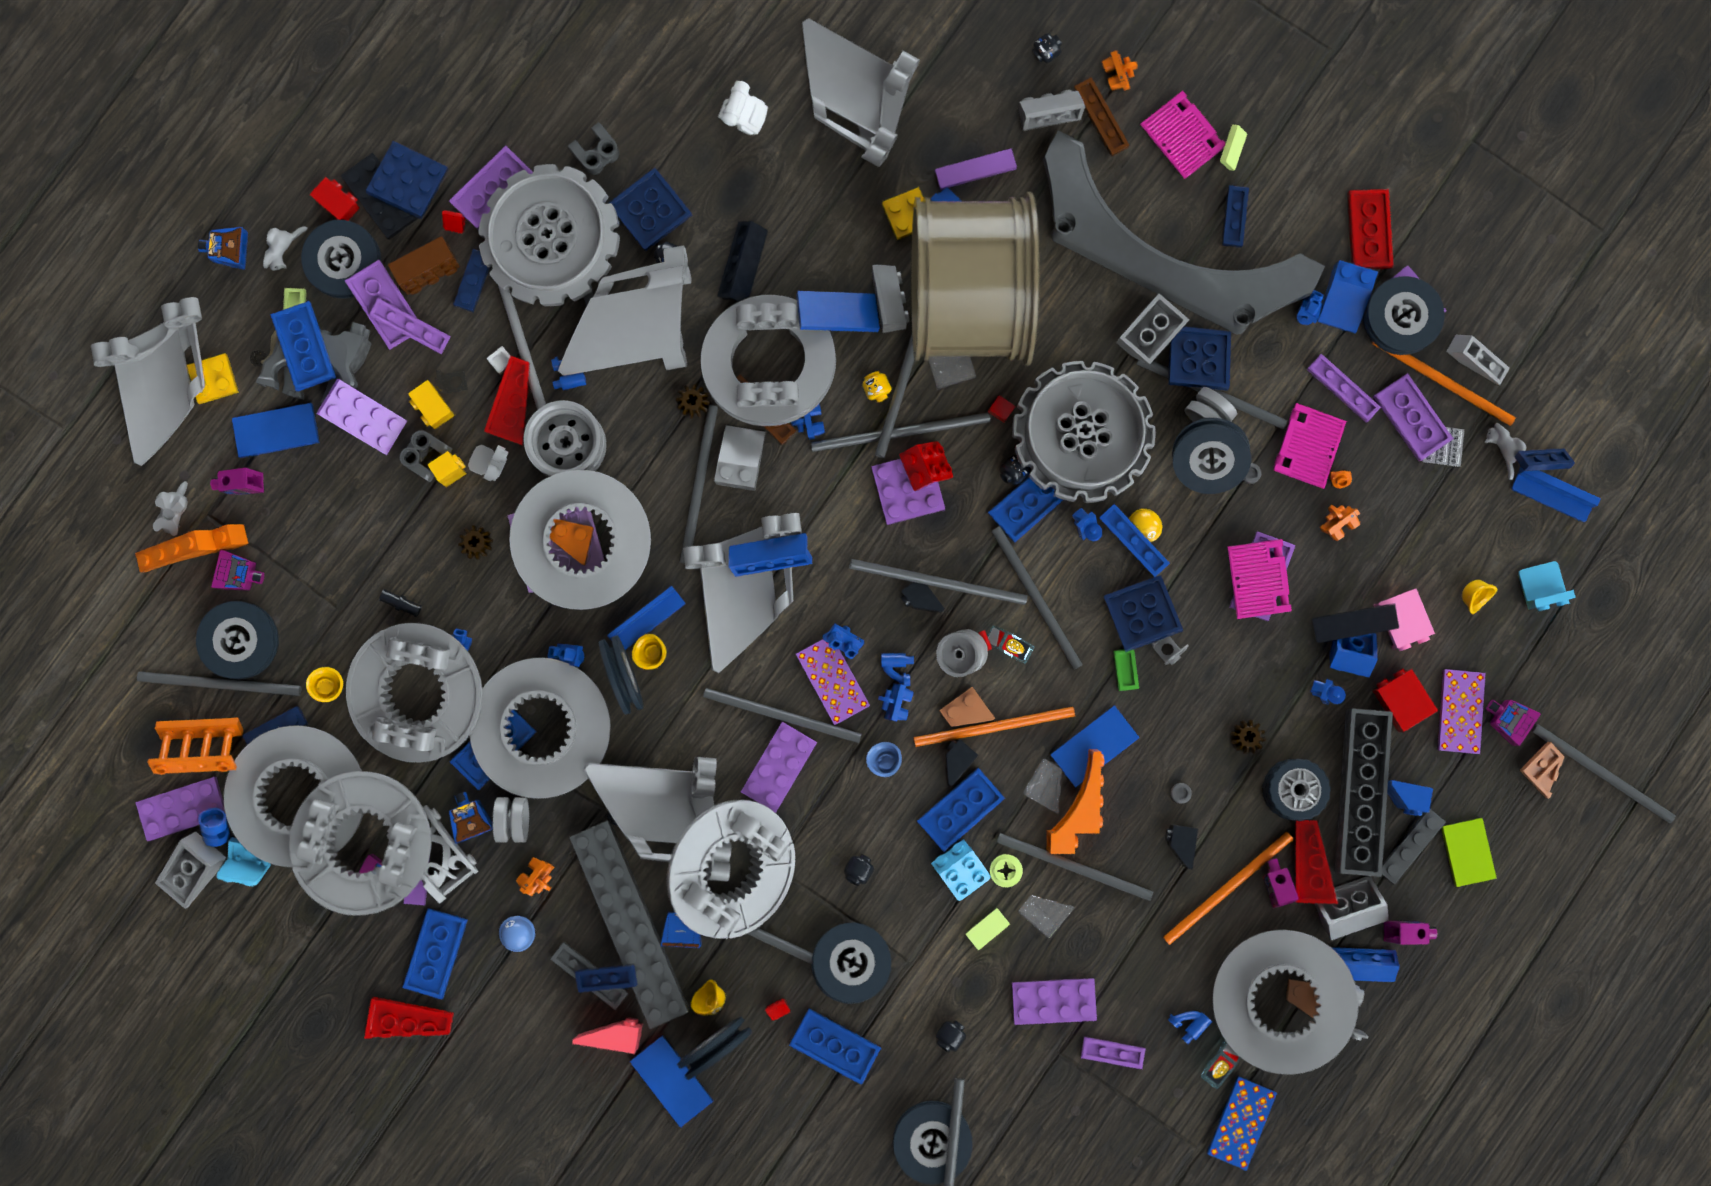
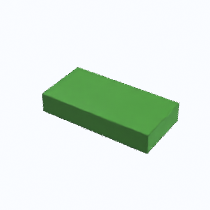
M1125 650L1113 651L1118 691L1139 689L1134 650L1125 652Z

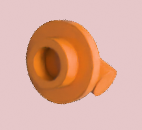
M1351 471L1329 473V478L1336 488H1345L1352 482Z

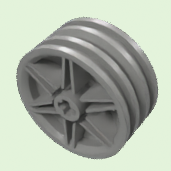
M554 401L539 408L529 419L524 432V447L532 464L547 477L570 470L596 471L606 453V436L601 424L584 406L572 401ZM570 420H575L576 424L575 426L570 427L568 425V422ZM555 424L556 428L550 431L549 426ZM586 434L589 435L588 441L582 440ZM569 440L571 442V445H567V447H565L563 443L568 442ZM545 443L550 445L548 450H543ZM577 453H581L583 455V459L581 461L576 460ZM560 458H562L563 463L561 465H557L556 462Z

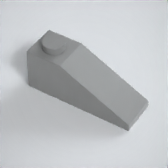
M1456 334L1446 351L1459 363L1497 385L1502 383L1509 370L1505 363L1471 335Z

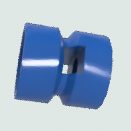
M220 808L204 810L198 818L203 842L211 847L225 844L230 838L226 813Z

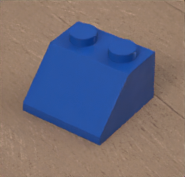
M1371 633L1333 640L1330 650V668L1353 673L1358 676L1370 677L1378 660L1377 635Z
M1388 780L1387 794L1397 808L1404 809V814L1422 816V812L1429 813L1433 788Z

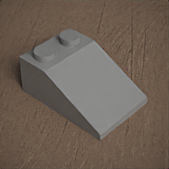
M726 425L714 480L716 485L756 491L766 432Z
M194 832L180 840L155 884L186 909L218 872L226 857L215 847L206 845L203 842L202 836Z

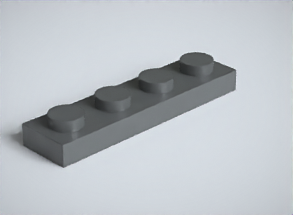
M1431 809L1429 813H1424L1383 862L1382 876L1395 885L1446 821Z
M563 942L551 958L553 962L575 979L576 971L597 968L565 942ZM624 988L592 991L615 1010L629 993Z

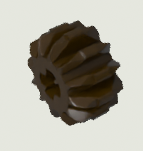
M696 384L692 385V390H689V387L686 385L684 386L685 393L681 390L678 391L681 397L676 398V402L681 404L677 406V409L683 410V416L689 413L690 419H693L694 413L700 418V410L705 413L708 411L703 405H710V401L705 400L709 395L708 393H703V387L696 391ZM694 397L696 404L692 406L690 398Z
M472 525L471 532L465 528L464 532L467 535L459 536V538L464 540V542L458 543L459 547H464L461 553H468L467 558L469 559L475 556L477 560H480V553L487 557L488 555L485 550H492V547L488 545L493 543V539L488 538L491 533L489 531L484 532V527L482 526L477 530L476 526ZM475 538L480 541V543H477V547L472 545V542H475Z
M1242 720L1240 721L1241 727L1234 725L1237 733H1230L1231 736L1236 737L1235 740L1231 741V744L1238 743L1236 746L1237 751L1243 748V754H1247L1249 750L1254 754L1256 753L1255 747L1262 749L1259 741H1266L1265 738L1260 737L1261 734L1265 733V730L1258 731L1260 728L1259 723L1253 726V720H1249L1247 724ZM1247 734L1252 735L1249 740L1244 739Z

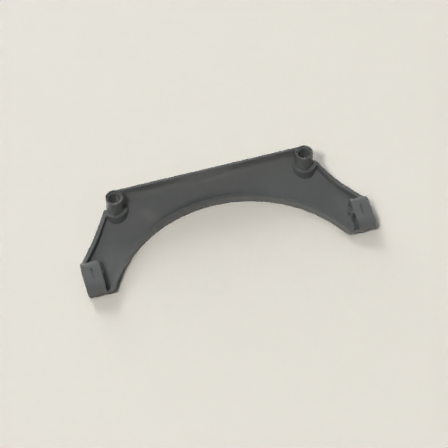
M1058 130L1043 158L1050 188L1053 221L1055 222L1051 232V238L1054 242L1156 294L1162 295L1164 298L1234 334H1242L1250 322L1255 323L1284 306L1310 297L1325 268L1324 265L1301 253L1268 267L1237 271L1215 270L1179 261L1151 247L1134 235L1109 209L1091 177L1083 142Z

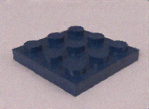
M393 141L369 183L366 193L422 219L444 179L448 167Z
M656 168L652 169L609 202L615 207L618 218L644 251H647L692 216V213Z
M1183 327L1170 341L1168 385L1196 388L1208 387L1210 389L1228 391L1230 388L1231 332Z
M1161 575L1104 596L1125 652L1183 632L1182 625Z

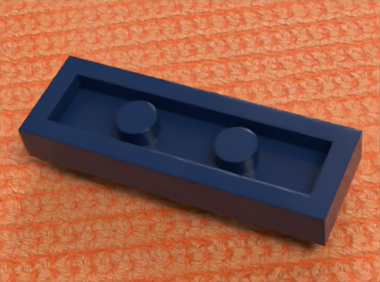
M1230 185L1228 187L1222 246L1239 248L1243 246L1249 188Z
M473 249L453 304L455 307L473 313L490 268L483 263L481 253L478 250Z
M1565 449L1518 451L1515 455V459L1524 471L1570 469L1575 464Z
M296 706L242 736L248 745L255 738L270 730L286 726H306L308 723L300 707Z
M635 965L585 969L575 972L578 993L630 988L638 985Z

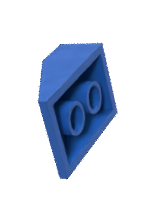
M1339 260L1333 267L1317 322L1356 334L1373 291L1378 272Z

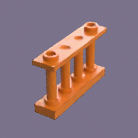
M239 718L156 722L155 729L162 740L159 759H148V764L154 774L163 775L166 773L206 771L226 772L237 769L232 755L229 754L232 738L243 735V727ZM224 737L221 756H209L212 738ZM193 738H203L200 757H188ZM173 739H183L179 758H168L170 743Z

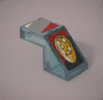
M994 625L987 635L992 648L1024 664L1027 663L1035 647Z
M1224 1040L1217 1055L1207 1062L1200 1077L1215 1089H1218L1237 1066L1241 1057Z

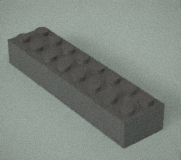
M1346 709L1334 872L1382 877L1393 712Z

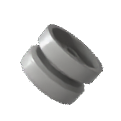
M1203 387L1196 395L1197 401H1191L1185 409L1186 415L1193 422L1204 418H1221L1231 422L1237 415L1236 409L1227 399L1208 387Z
M970 629L953 632L939 642L936 651L937 661L940 668L946 674L953 677H964L980 670L986 663L988 656L986 642L981 635Z
M497 797L493 811L495 842H508L510 836L514 842H526L529 830L528 799L516 797L511 804L508 797Z

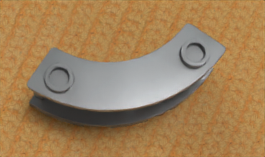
M425 805L423 809L431 822V841L443 845L442 866L429 862L420 881L423 882V887L432 897L441 903L446 899L445 896L473 873L476 874L478 872L475 866L477 861L470 853L467 855L457 843L455 844L454 839L439 820L442 818L435 808L431 810ZM436 829L441 834V836L434 835ZM391 833L387 834L388 839L391 837ZM451 848L457 855L451 857ZM456 861H461L465 864L466 868L456 876L450 873L449 868L453 870L460 869L456 867L455 863ZM434 867L440 872L438 873L434 870V875H430L428 869ZM446 876L452 878L450 881H448L445 885L441 887V885L446 879Z

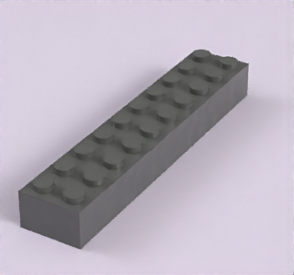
M609 820L571 836L570 840L623 966L635 965L638 985L632 988L651 1029L688 1013L690 1008L664 946H661L659 934L613 825Z

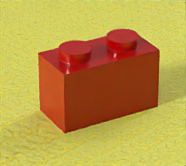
M325 177L310 195L337 220L349 221L360 209L356 204L357 199L350 192L345 194L341 190L343 187L335 179L330 181Z

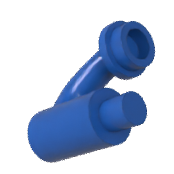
M558 356L555 359H551L554 371L559 369L562 360L558 359ZM584 372L561 376L560 380L553 381L554 389L562 388L567 390L587 385Z
M881 653V667H883L884 672L895 681L905 686H910V674L903 673V676L893 670V667H906V664H914V656H906V653Z
M1189 1011L1176 1016L1170 1014L1168 1021L1176 1028L1183 1025L1181 1021L1194 1020L1186 1028L1185 1031L1187 1033L1182 1038L1187 1044L1193 1038L1197 1040L1212 1023L1202 1012Z

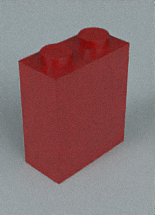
M1402 668L1393 674V679L1389 681L1387 679L1382 680L1376 684L1378 688L1373 690L1386 712H1393L1392 723L1398 732H1405L1438 711L1412 669L1405 671Z

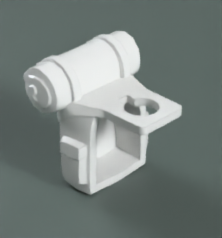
M736 81L731 89L729 99L724 100L718 117L729 126L737 125L738 130L748 135H756L765 121L768 107L757 97L748 94L750 87L747 83Z

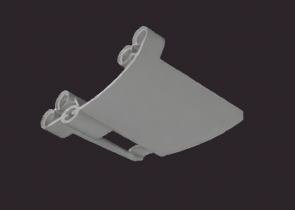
M808 18L802 22L814 118L866 150L861 158L880 167L888 158L890 149L898 136L895 134L908 85L920 60L902 50L898 60L894 61L891 65ZM826 108L856 124L859 127L860 136L827 119Z
M685 246L664 249V262L601 279L595 295L590 299L575 329L558 369L563 376L663 358L666 370L687 367L681 334V304L683 285L691 284V274L687 264L688 258ZM646 275L649 278L645 288L609 294L614 281Z
M196 297L184 298L179 303L172 302L161 305L164 322L135 338L128 340L127 337H117L110 339L109 342H98L90 345L94 366H115L133 462L140 466L145 464L178 429L195 405L194 398L205 387L196 323L202 319L199 300ZM190 345L197 372V377L191 382L184 351Z
M799 513L762 517V527L717 544L683 548L685 569L700 568L711 667L713 671L720 673L793 602L792 567L784 569L786 591L776 600L773 572L767 571L735 577L729 568V547L802 534Z
M695 757L692 771L588 763L584 768L589 780L626 839L632 843L641 859L670 863L672 855L652 853L645 841L677 843L682 833L699 815L714 807L716 758ZM722 842V847L716 846V853H710L711 860L706 861L708 868H706L707 880H729L731 842L728 844Z

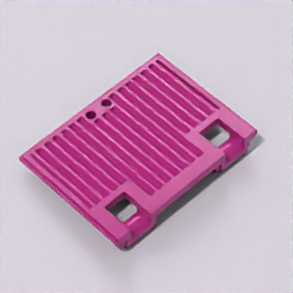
M1181 91L1140 125L1181 176L1186 179L1223 150L1226 143L1218 138L1214 128L1197 107L1188 101L1184 91ZM1179 102L1185 109L1183 112L1177 106ZM1210 139L1215 147L1211 148L1206 141Z
M1296 403L1292 409L1288 421L1289 424L1280 451L1277 454L1273 471L1324 489L1347 421ZM1300 413L1306 414L1304 423L1297 421ZM1285 458L1291 459L1289 468L1282 466Z
M1282 539L1228 547L1237 619L1290 612L1292 610L1288 598L1289 586L1285 556L1282 553ZM1274 547L1275 557L1270 558L1269 548ZM1276 596H1280V606L1276 604Z

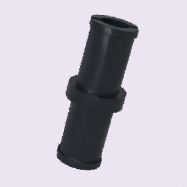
M386 589L382 591L379 601L395 607V610H402L414 617L419 615L422 605L407 600L405 596H398Z

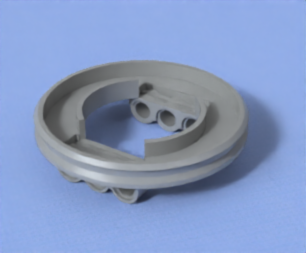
M780 295L750 297L726 309L708 330L701 351L702 375L714 401L722 410L735 419L758 426L787 424L811 412L827 394L836 369V353L830 331L800 330L797 300ZM789 329L790 334L800 342L805 352L804 367L795 382L740 383L733 372L732 361L737 346L747 336L746 330Z

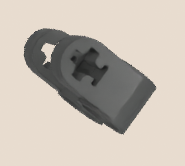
M600 122L591 127V130L599 140L598 146L593 150L585 152L576 140L567 146L586 172L591 175L599 174L604 166L615 162L619 157V149L616 142ZM607 147L613 148V151L609 154L604 153ZM592 159L598 160L594 166L588 165V162Z
M423 430L417 431L412 435L411 442L407 448L401 451L400 461L405 467L431 483L435 476L432 471L423 466L425 457L433 449L440 454H444L447 451L451 453L453 449ZM426 437L427 444L423 447H420V439ZM415 454L416 460L413 463H408V457Z

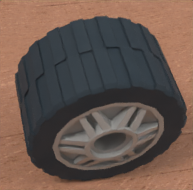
M1287 759L1276 763L1265 775L1262 785L1263 798L1271 811L1281 818L1295 821L1309 820L1314 816H1318L1327 806L1331 791L1329 779L1326 777L1323 769L1306 759ZM1296 785H1297V787H1298V793H1297V794H1295V792H1294V787H1295Z

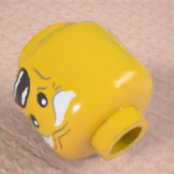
M876 371L864 377L865 380L862 383V387L869 400H876L878 403L888 398L887 394L891 392L892 388L885 374Z

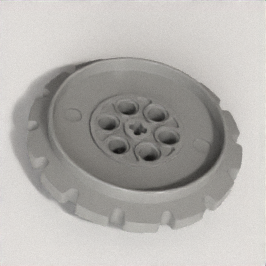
M545 164L535 166L532 174L522 170L507 179L508 187L506 189L498 187L487 202V206L491 210L488 214H482L479 225V235L485 238V241L479 245L481 257L487 267L493 266L490 272L493 280L505 291L512 288L511 295L518 300L534 304L539 299L540 304L543 306L563 305L566 297L576 301L592 291L591 283L597 282L599 284L601 279L606 277L612 268L610 263H608V259L617 256L620 236L613 232L615 228L619 227L615 207L611 203L605 204L609 198L606 192L595 180L592 179L586 182L587 176L577 169L565 166L559 172L556 165ZM558 212L557 218L550 220L551 215ZM539 218L538 224L532 226V221ZM567 226H572V230L569 233H564ZM551 232L552 234H550V238L547 239L546 237L548 236V233ZM534 237L533 243L527 245V240ZM567 245L566 251L560 253V247ZM543 251H548V255L545 258L541 259V253Z
M1074 361L1062 364L1061 372L1051 368L1035 379L1036 388L1028 387L1017 405V408L1022 412V414L1014 416L1012 425V437L1020 441V444H1017L1015 447L1017 458L1022 467L1031 468L1030 479L1043 490L1052 487L1054 489L1053 495L1057 498L1074 502L1077 496H1081L1084 503H1092L1105 500L1108 497L1107 492H1111L1116 496L1134 483L1132 475L1139 477L1151 459V456L1146 452V449L1154 447L1156 437L1155 426L1148 423V420L1153 416L1151 407L1145 396L1138 397L1136 395L1139 387L1125 374L1116 377L1113 374V367L1093 362L1091 367L1087 368L1083 361ZM1076 409H1083L1085 416H1079L1076 413ZM1095 416H1101L1104 423H1097ZM1060 421H1067L1070 427L1067 429L1063 428ZM1082 428L1088 432L1086 435H1084V432H1080ZM1104 435L1107 438V443H1101L1098 436ZM1064 440H1070L1073 443V448H1067L1064 445ZM1083 448H1090L1092 455H1085Z

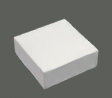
M501 346L487 357V360L501 375L506 369L510 355Z

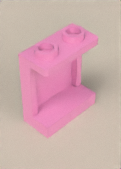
M1417 589L1374 604V607L1396 603L1399 629L1388 630L1393 642L1392 649L1406 650L1411 648L1410 643L1417 641L1418 644L1429 641V636L1435 634Z

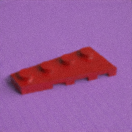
M510 356L484 432L523 445L530 362Z
M1296 821V892L1299 898L1296 903L1338 904L1318 821Z
M373 997L370 1003L364 1039L372 1037L390 1038L391 1036L411 1037L412 1035H449L454 1012Z

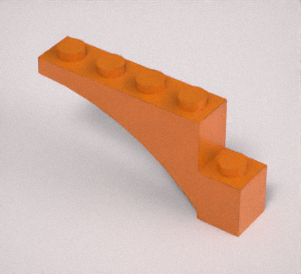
M230 524L214 530H194L135 554L139 571L148 572L179 561L220 552V550L236 549L247 545L248 540L244 524Z
M1098 749L1088 750L1085 776L1072 806L1053 829L1047 830L1046 850L1050 854H1075V848H1078V837L1075 836V833H1100V828L1103 826V818L1100 815V807H1103V796L1100 795L1101 787L1104 785V777L1101 775V767L1104 766V755Z

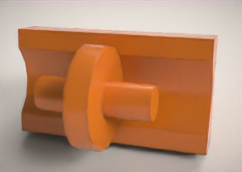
M1117 51L1111 52V57L1102 62L1107 73L1115 69L1117 72L1116 76L1108 78L1110 88L1112 90L1120 88L1127 90L1130 89L1126 73H1128L1129 78L1134 77L1133 70L1138 65L1137 62H1130L1129 57L1123 59L1125 63L1123 65L1121 56Z
M1334 505L1328 507L1330 514L1326 516L1328 521L1320 526L1322 532L1329 534L1333 540L1339 541L1345 535L1341 529L1344 525L1350 530L1360 525L1357 517L1360 513L1358 509H1352L1350 506L1344 508L1341 505L1336 508Z
M534 857L528 865L533 870L532 874L528 876L522 873L516 879V882L521 887L519 890L531 897L535 892L540 894L543 889L550 891L552 887L548 882L552 877L549 874L554 869V866L550 863Z

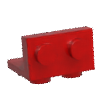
M938 441L918 444L899 454L914 491H918L934 482L953 478L952 468L946 459L943 447Z

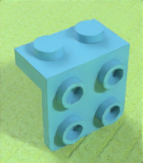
M1555 561L1522 569L1518 572L1528 610L1537 608V611L1550 609L1549 604L1556 603L1558 607L1569 604V599L1576 598L1574 590L1566 592L1559 565Z
M232 837L228 845V859L217 872V879L254 886L262 879L271 863L257 858L244 848L237 838Z
M964 839L956 843L943 855L938 856L931 863L959 901L963 900L991 877Z

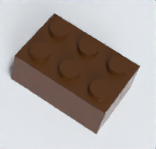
M442 236L388 264L398 285L407 295L420 292L422 287L428 284L433 285L439 281V278L445 275H452L460 268L450 246Z

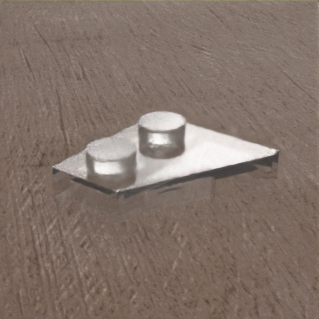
M1042 759L1023 794L1058 814L1062 769L1046 759Z
M1031 895L1018 912L1047 938H1050L1073 911L1074 907Z

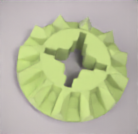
M1004 854L997 856L991 863V878L1001 887L1014 886L1022 877V865L1012 855ZM1005 862L1008 868L1015 870L1008 873L1007 880H1005L1004 873L997 872V870L1004 868Z

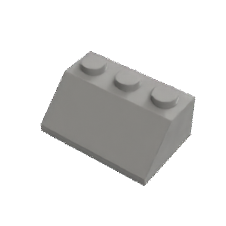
M1065 90L1058 95L1045 94L1037 99L1028 97L1019 102L1018 106L1023 131L1081 120L1085 109L1084 101L1079 92H1072V90Z
M872 265V279L882 333L906 329L909 315L908 310L904 311L903 303H906L904 291L900 292L899 284H902L901 273L896 271V266Z
M1158 294L1116 343L1132 357L1150 365L1189 319L1162 295Z
M1371 876L1335 887L1338 904L1315 903L1321 923L1330 940L1389 921L1388 905Z

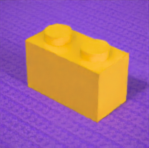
M426 380L408 393L411 397V400H409L410 404L416 411L418 409L423 415L420 418L427 427L431 425L436 429L455 416L429 380Z
M448 451L427 464L438 482L445 487L466 475L464 471L466 466L461 458L456 454L452 455Z

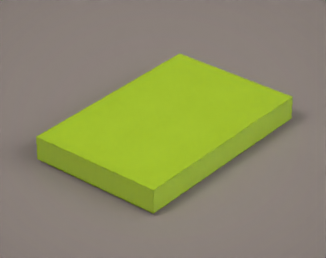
M1483 818L1442 826V834L1455 887L1497 879Z

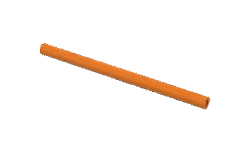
M1386 352L1507 425L1511 426L1515 421L1516 417L1415 357Z
M1073 707L1026 715L914 737L915 747L1075 717Z
M1285 832L1163 937L1169 945L1172 944L1262 867L1265 862L1269 861L1293 840L1292 836Z

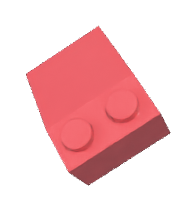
M626 1018V1020L578 1034L573 1039L572 1044L635 1054L639 1048L643 1023H638V1019Z

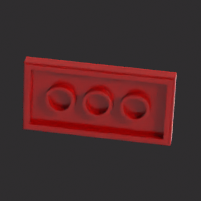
M1389 189L1349 190L1348 207L1352 264L1367 269H1392L1394 265Z

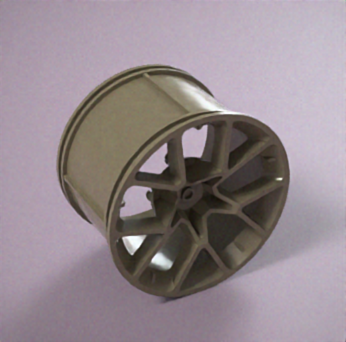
M1026 192L1024 198L1019 197L1017 201L1015 197H1009L1008 201H930L929 197H924V200L920 201V197H915L911 253V313L914 360L919 361L920 357H923L924 361H928L929 357L1006 356L1007 360H1014L1016 357L1017 360H1022L1024 366H1029L1032 362L1035 348L1039 293L1038 225L1033 193Z

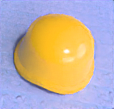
M1139 509L1129 517V520L1150 542L1155 541L1161 535L1162 522L1154 511Z
M1474 580L1465 586L1462 592V600L1469 608L1470 613L1475 614L1496 594L1498 589L1494 585H1489L1482 580Z
M654 634L641 636L634 644L632 650L633 661L643 669L659 667L664 662L667 654L664 643Z
M318 668L308 676L306 682L307 691L313 699L319 702H331L340 695L343 689V679L340 673L333 668Z
M708 980L694 994L691 1002L692 1010L699 1015L716 1014L725 1003V993L714 980Z

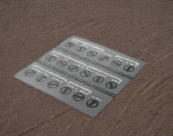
M1446 427L1453 440L1423 459V462L1461 467L1464 429Z

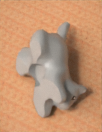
M300 227L293 233L281 231L277 228L270 229L267 234L269 249L265 251L264 268L269 267L273 271L286 268L282 257L293 240L307 230V227Z
M1496 423L1494 428L1488 429L1485 443L1490 442L1498 445L1506 461L1508 478L1512 480L1514 477L1513 463L1517 461L1515 455L1518 451H1526L1527 447L1519 438H1511L1510 432L1499 423Z
M186 481L179 486L177 492L167 493L163 491L156 497L155 504L161 508V511L153 524L154 531L163 529L165 533H169L172 536L178 534L181 515L188 505L187 498L184 496L188 485Z

